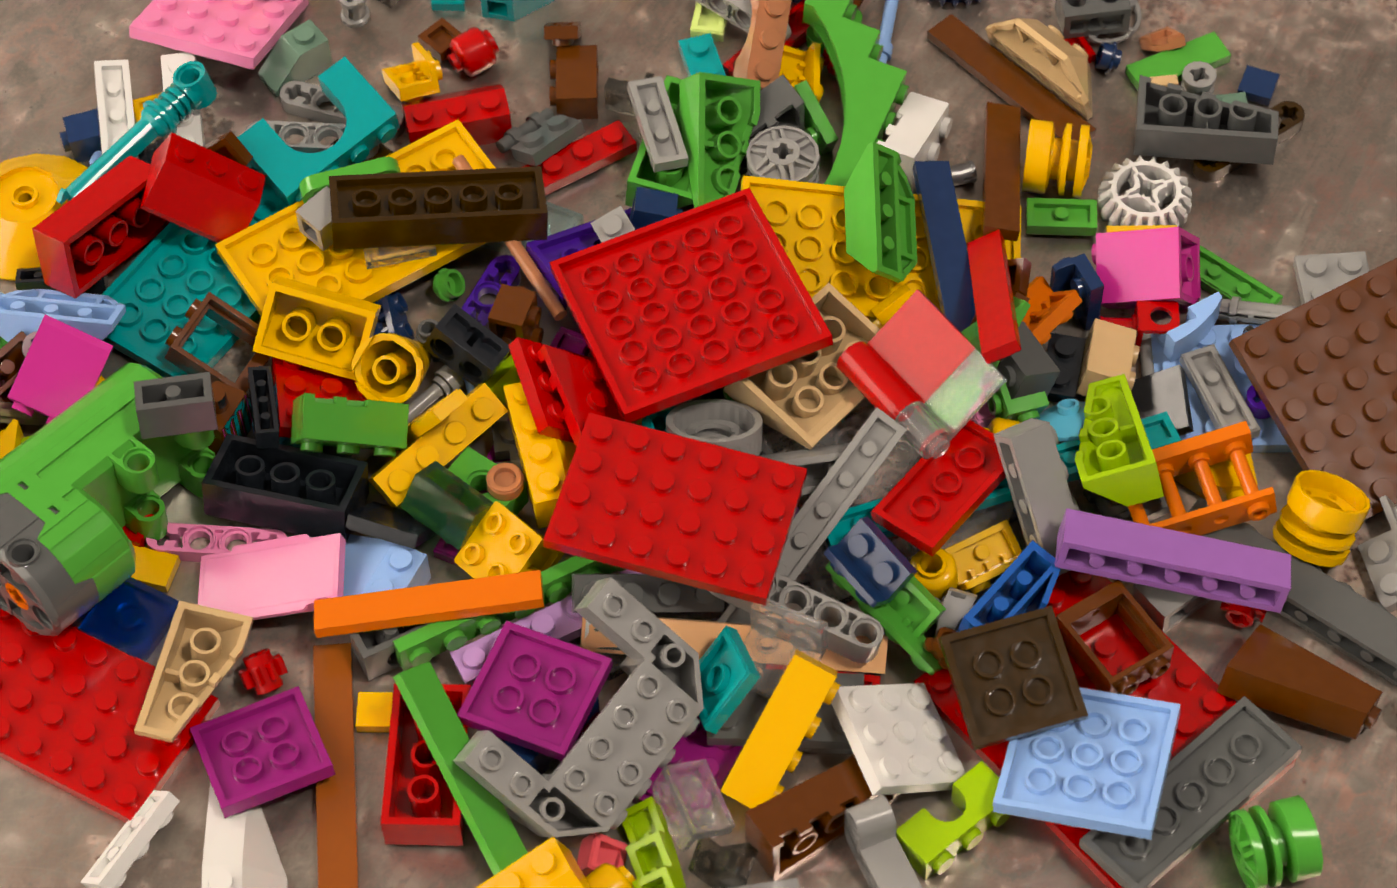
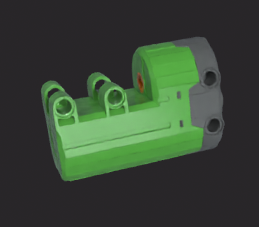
M126 363L0 459V608L14 615L24 623L27 629L45 636H58L135 573V550L122 527L126 526L135 534L139 532L144 535L145 541L146 538L156 539L157 541L162 539L167 534L168 520L164 502L160 497L172 487L180 483L194 495L203 498L202 481L215 458V453L208 448L214 440V430L142 439L136 413L134 381L163 378L144 365ZM148 514H154L151 517H144Z

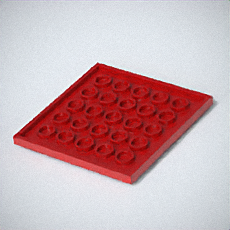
M750 188L549 262L552 274L625 422L630 423L833 345L830 330Z

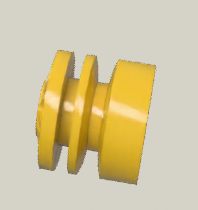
M1031 119L1022 192L1045 194L1049 180L1055 179L1057 180L1058 196H1064L1065 181L1074 182L1072 197L1081 198L1084 186L1089 179L1093 145L1089 132L1090 125H1081L1079 140L1071 139L1072 123H1067L1062 138H1056L1053 121Z
M1318 470L1301 471L1295 477L1287 495V504L1281 509L1279 513L1280 518L1275 522L1272 529L1273 537L1284 550L1305 562L1325 567L1340 566L1348 558L1350 548L1356 540L1355 533L1362 527L1371 507L1370 500L1360 488L1340 476Z

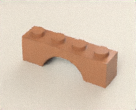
M750 0L752 6L750 29L744 47L735 60L733 77L759 80L760 91L779 78L792 0Z

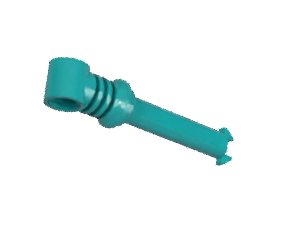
M189 61L179 66L173 74L171 85L164 92H161L158 98H155L153 101L147 100L143 103L144 109L141 111V119L66 189L61 188L56 201L60 204H63L66 200L70 201L128 156L136 157L155 138L166 137L171 133L175 134L180 121H183L186 115L192 113V110L203 109L212 104L216 99L217 89L204 65L197 61Z

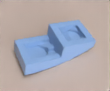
M1219 292L1189 306L1186 322L1166 333L1163 353L1171 363L1179 359L1181 354L1191 351L1210 332L1219 316L1222 295Z

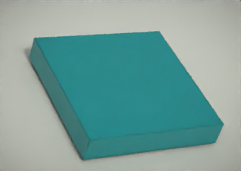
M727 625L699 660L704 709L698 716L705 730L717 734L761 677L738 631Z

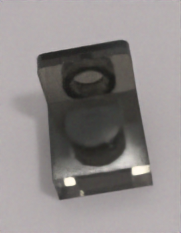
M647 72L644 79L652 78L654 74ZM608 78L604 86L605 108L636 117L627 91L629 81Z
M703 836L698 839L688 869L712 888L747 885L758 849L748 842L720 846L708 836Z

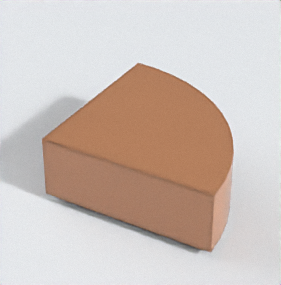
M1164 27L1139 38L1140 47L1145 51H1167L1186 46L1184 34L1170 27Z

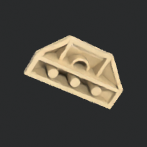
M1017 18L990 24L985 29L990 45L1085 119L1089 120L1093 116L1091 71L1087 60L1089 56L1082 47L1075 43L1071 46L1063 40L1062 33L1053 25L1047 27L1037 19Z

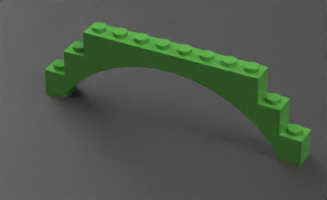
M806 0L804 3L803 22L813 27L823 43L834 67L841 91L843 133L833 168L824 183L828 185L846 186L868 143L872 141L877 143L878 140L885 142L881 140L889 124H895L897 113L894 110L897 104H903L909 92V86L905 85L907 71L879 61L883 51V45L879 44L881 30L853 21L858 7L853 4L854 0Z

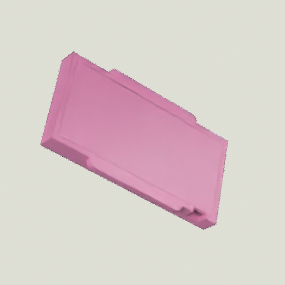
M341 533L310 538L307 534L236 545L229 552L201 556L198 605L253 617V620L314 611V600L343 596L346 540Z

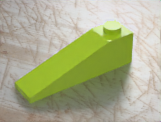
M1125 374L1089 383L1084 406L1083 428H1080L1079 433L1080 446L1079 451H1076L1075 464L1083 488L1127 507L1164 497L1157 463Z

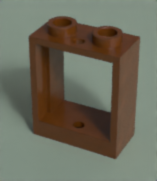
M208 292L202 302L196 298L184 315L189 319L184 328L181 329L176 326L166 340L165 344L170 348L165 359L187 374L210 372L212 383L220 381L247 392L249 389L248 367L265 366L271 356L255 352L234 383L182 349L205 316L254 347L259 324L211 292Z
M1120 580L1114 581L1056 615L1067 652L1099 691L1130 695L1138 688L1139 683L1149 677L1156 679L1162 676L1171 666L1174 646ZM1117 614L1150 655L1112 677L1079 635Z

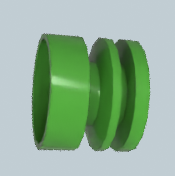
M1299 795L1270 802L1268 815L1260 805L1249 807L1248 812L1244 808L1230 812L1228 831L1231 850L1240 876L1247 888H1266L1267 884L1271 888L1281 886L1283 873L1291 882L1321 876L1323 853L1319 833L1309 807Z

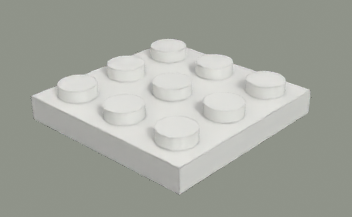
M924 683L839 687L831 704L873 796L952 790L953 783L966 774Z

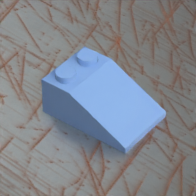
M350 534L345 547L343 596L423 586L429 582L431 573L427 554L379 538Z

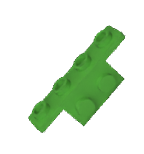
M830 562L825 566L826 570L831 574L834 583L841 589L847 590L858 601L859 608L865 614L880 622L886 636L892 642L900 644L909 653L912 662L917 668L927 672L929 675H933L943 669L932 653L925 650L924 641L927 638L924 634L947 609L914 576L890 603L873 608L857 597L854 587L845 577L838 575L832 569Z

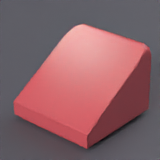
M591 833L583 838L577 864L585 877L603 863H609L616 868L621 865L625 867L627 857L625 847L629 845L601 833Z

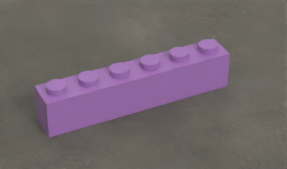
M1066 508L1057 535L1055 567L1276 613L1281 612L1291 589V554Z

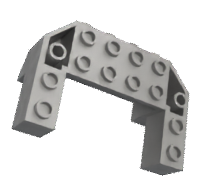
M611 577L598 580L574 610L627 655L619 667L629 677L552 775H541L489 730L477 731L453 760L456 765L507 807L506 811L509 816L540 837H563L608 832L610 828L615 830L628 815L627 806L634 797L639 799L646 793L652 784V780L649 779L658 767L663 768L671 761L676 753L673 747L682 736L686 738L695 730L700 721L697 716L704 709L698 652Z

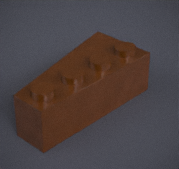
M852 754L842 763L746 811V847L772 881H775L845 835L846 809L880 795H872L856 757ZM900 794L884 795L889 804L900 798Z

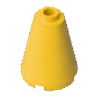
M394 333L376 334L366 339L355 352L352 361V370H354L356 378L355 384L367 400L404 403L412 398L420 388L430 366L431 357L430 353L423 348V344Z

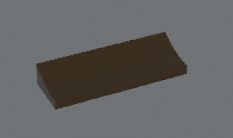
M541 166L329 176L333 250L547 240L548 211Z

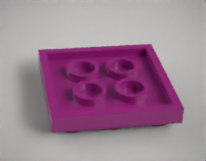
M506 621L457 716L465 726L476 730H489L500 739L563 761L573 748L613 667L612 658Z
M299 686L190 728L224 818L336 775Z

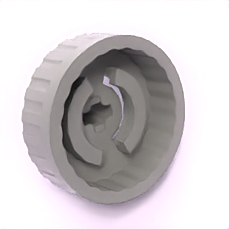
M723 399L697 400L675 407L666 417V432L757 456L762 451V416L757 410L746 404Z

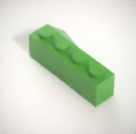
M666 75L664 85L683 140L679 116L680 80L682 79ZM642 140L627 180L625 205L632 207L637 186L678 194L677 208L693 204L688 167L654 172L644 140Z

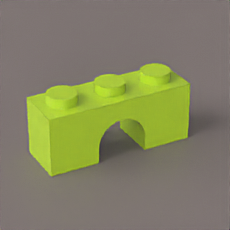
M982 761L953 783L951 802L962 812L961 817L949 822L940 821L923 807L896 829V837L912 868L924 880H927L935 872L938 875L945 872L952 865L958 853L964 848L967 851L973 849L982 840L983 833L993 825L995 827L1001 826L1011 816L993 812V800L999 777Z

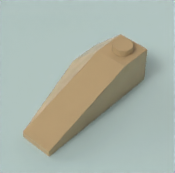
M179 600L134 729V734L173 743L242 655L253 623V617Z

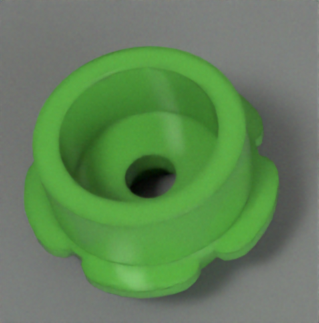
M443 268L434 276L433 290L442 301L454 302L464 293L465 280L459 271Z

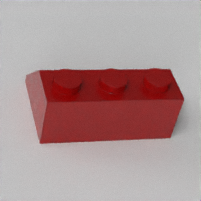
M501 84L426 97L414 103L401 102L410 144L458 119L478 146L496 143L504 137L503 135L507 130L512 128L506 93Z
M171 133L153 153L140 209L218 243L248 228L260 204L266 175L177 134Z

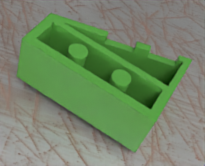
M304 393L293 400L291 444H300V451L323 452V446L337 447V453L356 455L359 454L361 448L374 449V456L396 457V451L407 448L409 404L375 400L354 401L347 400V397L335 396L333 399L315 398V394Z

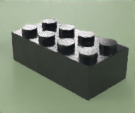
M227 433L202 481L204 513L209 516L290 533L307 534L309 537L341 533L347 543L352 530L345 527L348 514L362 508L369 495L368 462L320 452L300 451V448L279 444V448L256 449L255 439Z

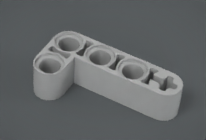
M880 795L846 809L844 826L846 839L870 888H923L896 837V819L886 797Z

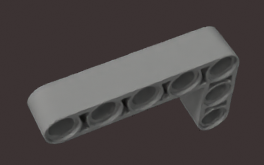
M777 572L766 606L709 591L717 598L854 662L868 663L876 657L883 639V627L875 618ZM786 604H797L802 608V610H790L786 606ZM821 620H832L837 626L826 627L822 624ZM866 636L872 641V643H861L856 639V637Z

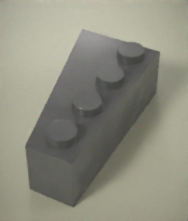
M1140 75L1136 105L1134 155L1274 164L1278 142L1279 111L1237 100L1227 103L1218 100L1216 95L1203 92L1202 95L1182 91V86L1168 83L1167 86L1151 83L1152 78Z

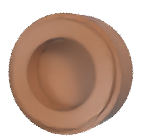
M499 463L493 466L487 473V489L493 498L500 501H510L517 498L523 492V472L515 464Z

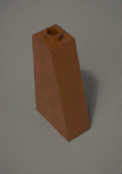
M1259 624L1227 664L1216 691L1236 700H1240L1245 696L1256 707L1355 740L1364 727L1370 730L1373 728L1382 712V709L1376 707L1383 693L1382 691Z

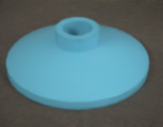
M1064 399L1058 402L1057 405L1041 412L1039 420L1050 422V425L1057 433L1058 441L1079 440L1080 428H1083L1085 419V402H1080L1076 399Z

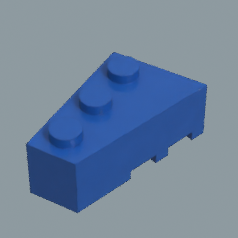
M1032 540L963 617L957 632L1045 608L1061 568L1055 567V558Z

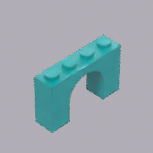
M345 56L318 76L322 92L346 118L344 133L333 146L317 153L299 152L289 147L263 118L237 137L253 156L249 163L256 171L266 175L265 181L287 206L302 200L299 184L305 177L361 163L368 157L373 148L380 143L390 141L400 128L397 113Z

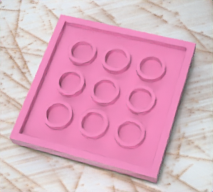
M153 0L130 24L129 35L130 38L254 70L277 43L281 35L288 30L309 5V0Z

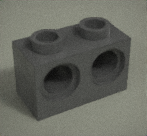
M1129 0L1055 1V12L1064 39L1129 31L1132 11Z

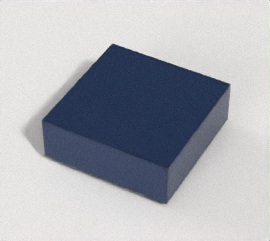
M1247 65L1237 93L1245 92L1248 101L1269 106L1280 74Z

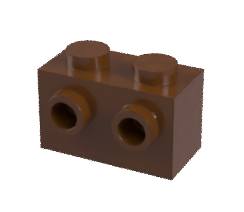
M501 284L488 315L489 330L508 345L517 337L542 343L544 329L540 327L539 323L542 309L537 305L536 292L523 286ZM511 352L508 353L504 361L511 355Z

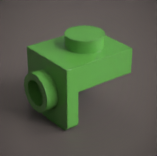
M1005 380L996 381L988 390L987 395L988 409L996 418L1000 417L1020 422L1030 418L1040 419L1039 414L1049 406L1045 391L1011 399Z

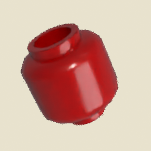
M472 27L451 40V54L447 55V58L456 73L463 71L465 75L475 77L495 65L497 61L496 54L500 51L493 36L487 29L482 31L477 27Z

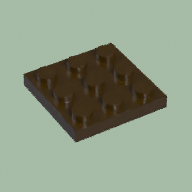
M1052 606L940 636L939 643L974 751L1087 719L1088 713Z

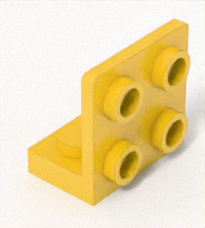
M495 501L456 555L454 562L475 579L541 570L542 572L557 565L564 553L545 548L543 545V535L533 530L502 503Z

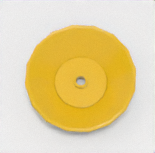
M39 153L7 159L0 163L1 280L15 281L17 269L41 267L32 228L68 202L66 200L63 204H60L56 201L59 190L61 188L66 189L88 168L87 166L66 156Z

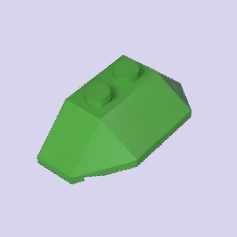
M872 141L866 146L844 188L846 253L872 273L899 283L906 278V275L917 264L915 199L908 178L899 165L902 162L899 153Z

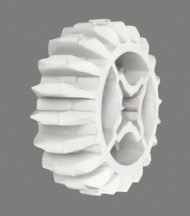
M1139 155L1136 162H1132L1126 157L1123 165L1115 163L1111 168V172L1105 173L1101 185H1099L1097 206L1098 210L1101 211L1102 221L1109 222V226L1177 225V227H1183L1192 207L1191 188L1188 187L1187 177L1180 176L1179 167L1169 169L1168 160L1159 164L1156 163L1155 156L1150 161H1144L1141 155ZM1129 188V190H1127L1124 195L1118 196L1121 192ZM1169 202L1171 203L1168 207L1164 208L1163 210L1160 209L1164 207V204Z

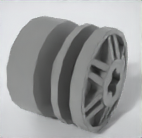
M786 125L774 126L759 132L750 141L746 152L747 176L819 183L820 156L818 145L812 136L805 131Z

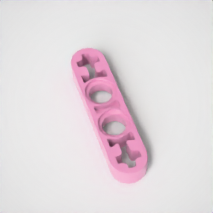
M168 523L165 536H169V540H166L164 545H158L157 543L162 539L157 541L156 539L146 538L147 547L154 551L179 555L180 561L201 562V556L229 552L226 549L227 545L234 540H243L248 544L253 543V541L260 542L287 536L281 530L267 528ZM181 536H183V537H182L183 547H179V545H178V543H181V539H180ZM203 537L210 540L206 548L196 550L190 547L191 542L197 538Z

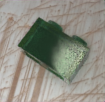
M434 461L415 474L401 508L412 515L416 521L423 523L442 537L446 543L453 545L459 550L468 541L493 502L440 463Z

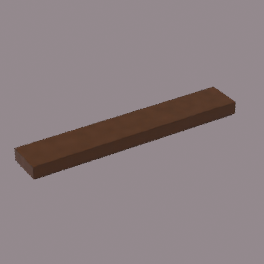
M950 14L927 31V39L1006 103L1011 106L1021 107L1020 114L1029 121L1031 119L1053 121L1056 138H1062L1067 123H1072L1071 139L1079 140L1081 125H1090L1091 139L1095 137V127L953 14Z
M987 102L984 118L982 236L999 229L1004 240H1018L1020 232L1021 107Z

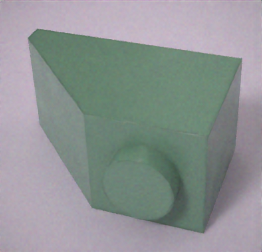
M309 19L281 35L258 72L259 78L276 97H279L280 90L284 84L294 80L305 82L333 65L329 41Z

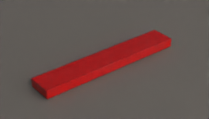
M999 229L967 243L981 355L986 364H991L1021 350L1005 240Z

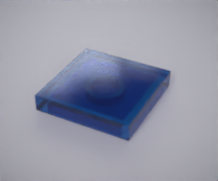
M130 577L97 603L77 629L146 662L169 631L179 601Z

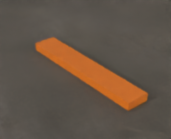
M541 570L314 600V632L316 638L544 608Z

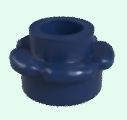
M1113 41L1111 44L1102 42L1097 51L1095 68L1104 70L1105 74L1109 73L1111 69L1117 70L1120 64L1122 50L1117 49V42Z

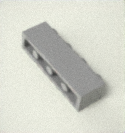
M1030 418L993 435L1026 545L1028 546L1033 540L1056 558L1057 535L1066 508L1079 511V507L1069 490L1067 483L1069 474L1066 465L1059 456L1056 446L1058 444V436L1055 429L1050 425V422ZM1061 568L1058 576L1071 570Z

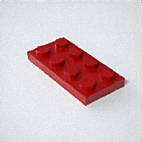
M968 418L964 419L957 430L950 427L871 511V519L933 557L1006 477L993 433Z

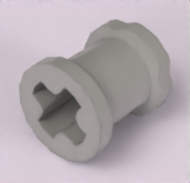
M338 0L342 6L340 13L342 23L350 28H359L367 24L370 20V10L365 5L367 0Z

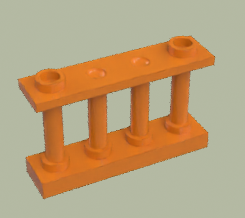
M1247 421L1152 449L1171 518L1150 524L1143 503L1128 506L1133 522L1199 536L1250 520L1259 521L1277 512L1273 487L1263 490L1258 489L1245 456L1246 454L1253 453L1251 431ZM1230 460L1244 495L1223 502L1209 466ZM1194 471L1208 506L1186 513L1173 477Z

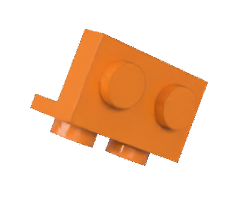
M1038 276L1028 285L1026 297L1030 298L1028 303L1031 306L1022 321L1025 322L1039 343L1043 345L1051 338L1050 333L1058 325L1072 318L1074 314L1072 311L1082 302V299L1076 290L1053 292L1043 276Z

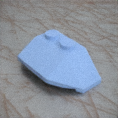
M16 290L7 294L0 291V336L9 342L21 331L26 335L38 331L46 314L95 338L103 340L119 323L126 312V307L107 295L82 293L75 299L58 290Z

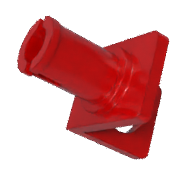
M1137 300L1135 312L1131 314V318L1099 316V319L1137 330L1135 345L1141 347L1143 333L1166 334L1168 331L1180 326L1179 304L1176 301ZM1156 310H1163L1169 313L1171 321L1160 325L1153 322L1150 315Z

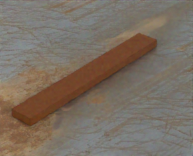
M351 643L313 646L315 725L336 774L316 782L318 888H359L353 650Z

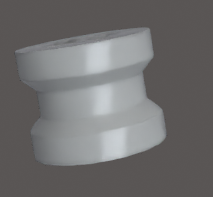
M1202 61L1187 64L1182 73L1180 85L1182 86V91L1202 95L1203 92L1213 94L1217 77L1216 71L1213 66Z

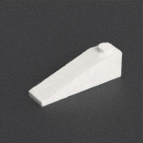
M210 782L202 863V888H288V879L261 805L224 818Z

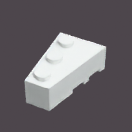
M910 92L897 111L896 117L898 120L896 124H889L886 128L885 134L890 136L886 142L878 140L877 143L899 153L902 161L899 165L908 178L912 193L915 194L917 190L912 170L914 162L937 160L941 148L939 142L942 137H948L953 119L948 118L949 103Z

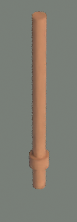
M459 155L452 161L456 170L472 169L464 155ZM520 241L504 242L556 321L563 319L567 315V311Z

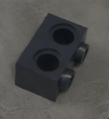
M455 303L435 326L423 345L424 349L474 387L487 383L510 352L506 342Z

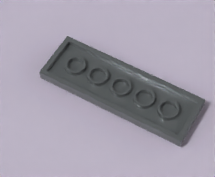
M1244 696L1169 761L1152 840L1091 829L1080 839L1079 847L1123 888H1151L1229 818L1230 812L1239 810L1301 754L1303 747Z

